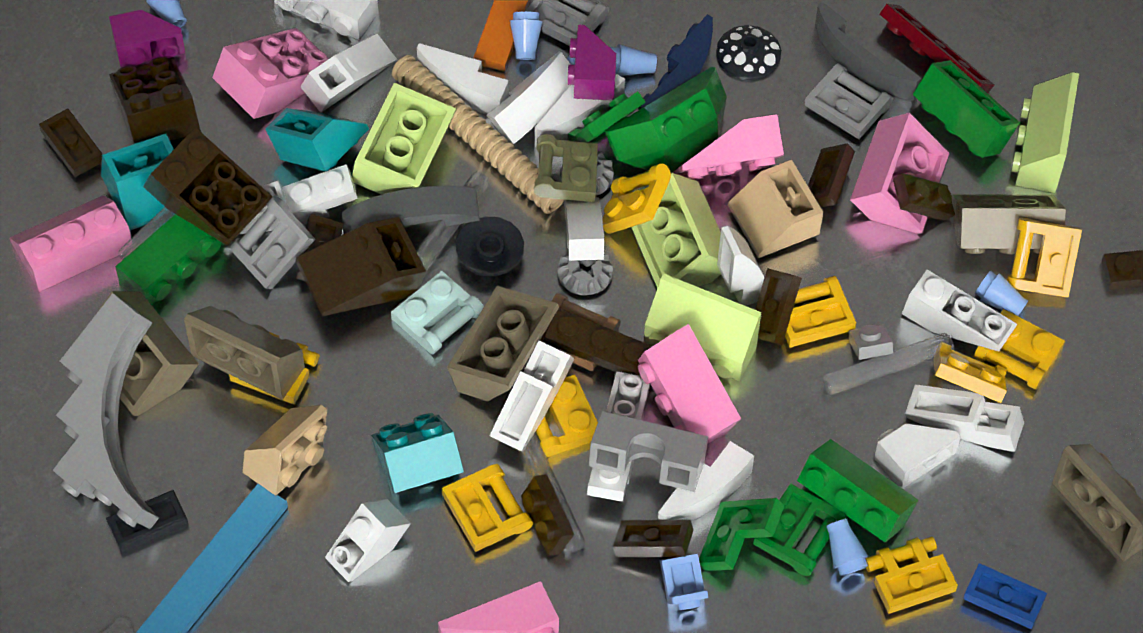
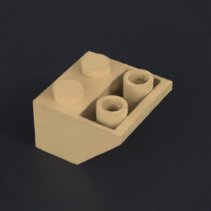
M792 160L761 171L728 202V207L758 258L820 234L823 211Z
M323 405L291 408L244 451L243 473L275 496L286 486H293L299 479L301 472L309 465L314 466L324 454L323 442L327 431V408Z

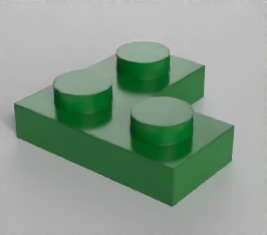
M777 498L721 502L699 557L700 566L705 571L733 570L745 538L773 537L784 505Z

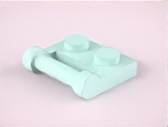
M440 271L391 311V319L430 354H434L442 348L441 343L472 317L476 319L484 306L478 298L470 296L449 276ZM458 305L461 307L457 313L434 332L427 331Z

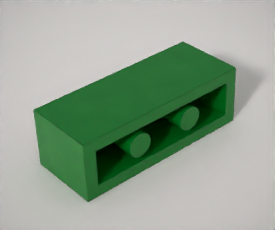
M951 60L932 63L913 93V96L921 102V106L925 111L938 117L944 123L947 131L959 136L973 154L982 158L1000 154L1020 124L1015 117Z
M175 214L115 266L119 285L127 291L141 292L148 302L153 305L156 301L163 300L170 293L171 288L181 279L188 278L195 271L196 266L206 257L213 256L219 250L222 242Z
M832 439L810 454L797 479L799 483L883 542L888 541L905 527L918 502L916 497Z

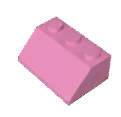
M910 113L878 121L850 201L872 221L915 234L922 233L927 216L900 209L893 178L905 173L939 183L949 152Z
M104 195L10 237V242L39 292L133 249L128 224L114 201Z
M689 324L646 350L638 359L640 364L638 365V370L641 378L646 384H651L657 395L655 397L656 404L663 415H668L674 426L673 428L708 436L707 444L726 435L741 420L740 415Z

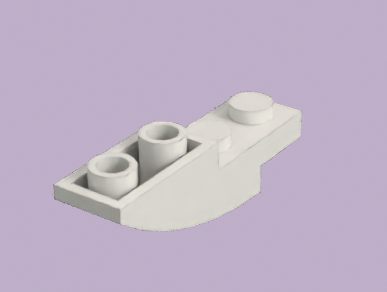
M347 164L284 187L281 186L279 180L262 186L272 196L282 199L288 205L289 211L302 225L307 224L310 214L327 218L330 217L328 209L358 199ZM267 205L241 231L240 234H246V232L252 227V225L268 208ZM276 219L266 232L273 231L280 221Z
M616 371L606 412L643 421L650 384H646L639 375ZM634 460L629 462L624 475L593 467L588 483L587 495L623 502Z

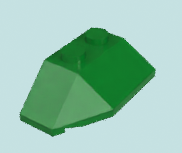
M710 67L606 129L605 133L616 160L648 171L652 166L661 163L667 165L670 172H673L717 140L721 134L727 96L716 68Z

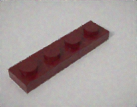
M886 4L879 15L888 21L886 23L887 28L899 36H906L911 41L909 46L914 51L923 56L927 54L935 61L934 63L951 60L985 92L989 93L994 84L902 6Z

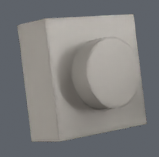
M883 324L865 325L860 329L849 330V342L859 360L893 354V341Z

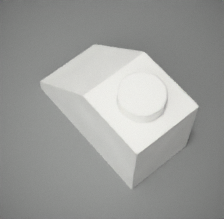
M904 424L897 430H887L878 438L874 460L895 484L905 488L956 454L961 436L957 431Z

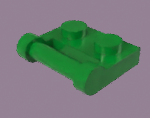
M638 91L630 97H627L625 93L621 94L608 104L611 108L604 114H601L599 110L582 121L584 124L583 128H575L567 134L568 140L590 143L604 133L606 129L632 115L645 103V100Z
M790 483L779 500L784 505V509L773 537L754 538L753 545L791 565L799 574L810 576L816 567L815 561L829 540L826 526L846 519V516L832 505ZM816 515L823 519V523L805 551L801 553L794 549V547Z

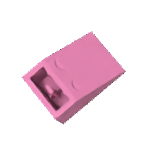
M297 28L223 47L212 78L255 119L279 112L305 94L301 85L308 73L327 61L328 58L306 38L304 33Z
M777 114L742 120L673 173L692 180L703 179V176L709 175L708 172L716 171V176L736 174V171L742 170L744 166H749V171L768 169L769 166L775 165L776 159L784 155Z

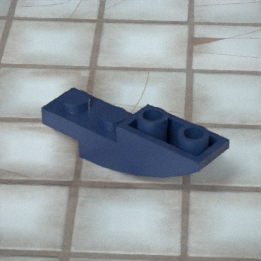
M707 14L699 24L694 23L688 30L686 38L680 45L675 44L670 49L667 55L668 72L662 76L656 90L652 94L648 93L643 97L645 103L638 110L707 70L711 53L713 17Z

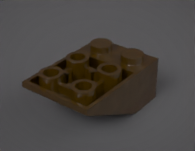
M158 57L152 59L148 64L137 67L125 66L118 69L117 72L109 74L133 144L163 134H167L169 140L174 141L187 137L195 127L201 132L193 97L173 57Z
M196 127L149 175L143 186L169 211L227 246L273 197Z
M399 217L366 223L296 257L298 267L322 316L410 297L419 289L426 274V270Z

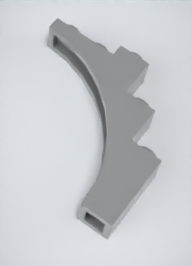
M112 293L59 361L70 370L66 376L79 386L56 415L66 424L63 430L76 441L58 462L53 471L63 479L60 485L73 496L78 497L81 493L91 499L97 497L108 506H111L113 503L120 509L117 515L127 524L135 527L139 523L151 529L159 517L142 500L129 478L120 449L118 413L119 398L126 371L138 344L152 325V322L129 303Z

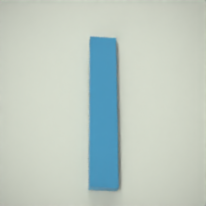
M257 484L136 633H187L288 508L287 501L278 495L275 496L260 484Z

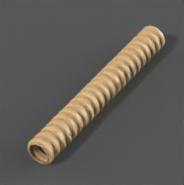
M406 55L396 62L391 73L392 77L406 88L456 108V112L448 127L451 130H455V134L462 137L464 142L469 143L471 148L476 149V152L483 156L487 162H491V166L495 169L498 168L500 174L505 175L507 180L512 181V184L520 188L523 194H527V198L534 201L536 206L541 207L544 213L554 212L562 205L564 199L543 198L534 193V181L538 178L537 165L532 161L530 162L527 156L522 155L519 149H515L511 142H508L504 136H501L500 132L494 130L492 125L486 123L484 118L479 117L476 111H472L469 105L465 104L461 98H458V95L454 92H451L450 88L444 86V83L437 79L434 74L430 73L426 67H423L412 55Z

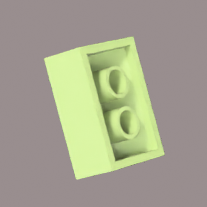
M1072 72L1035 85L1031 99L1024 98L1020 117L1026 118V124L1019 125L1016 144L1022 145L1021 152L1015 151L1011 169L1012 172H1017L1015 186L1056 193L1067 154L1079 73Z
M394 83L355 160L352 173L353 183L379 194L420 187L456 112V108Z
M672 173L653 220L631 228L657 288L663 273L697 287L709 284L721 275L717 266L721 232L699 182Z
M663 273L645 323L644 342L654 346L689 324L716 374L723 378H733L740 381L757 347L761 312Z

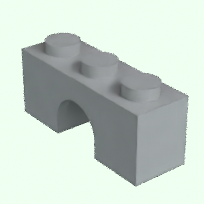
M602 411L591 440L589 466L624 475L627 465L632 460L640 457L651 458L661 466L660 484L695 492L705 462L708 436Z

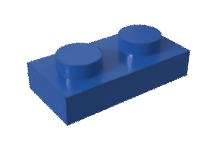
M979 563L963 599L1032 629L1047 593Z

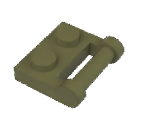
M550 134L540 135L537 138L536 145L539 153L538 178L534 181V193L543 198L594 202L596 195L598 144L557 140ZM553 156L562 157L561 182H554L552 179Z

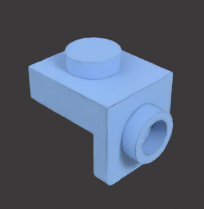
M698 554L660 560L668 604H678L679 610L700 607V599L709 598L708 590H704Z

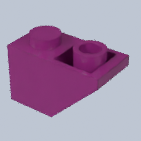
M143 10L109 16L120 67L139 65L158 57L171 58L185 53L181 28Z
M578 25L577 38L570 39V58H575V65H568V85H574V99L613 101L616 78V53L587 26Z

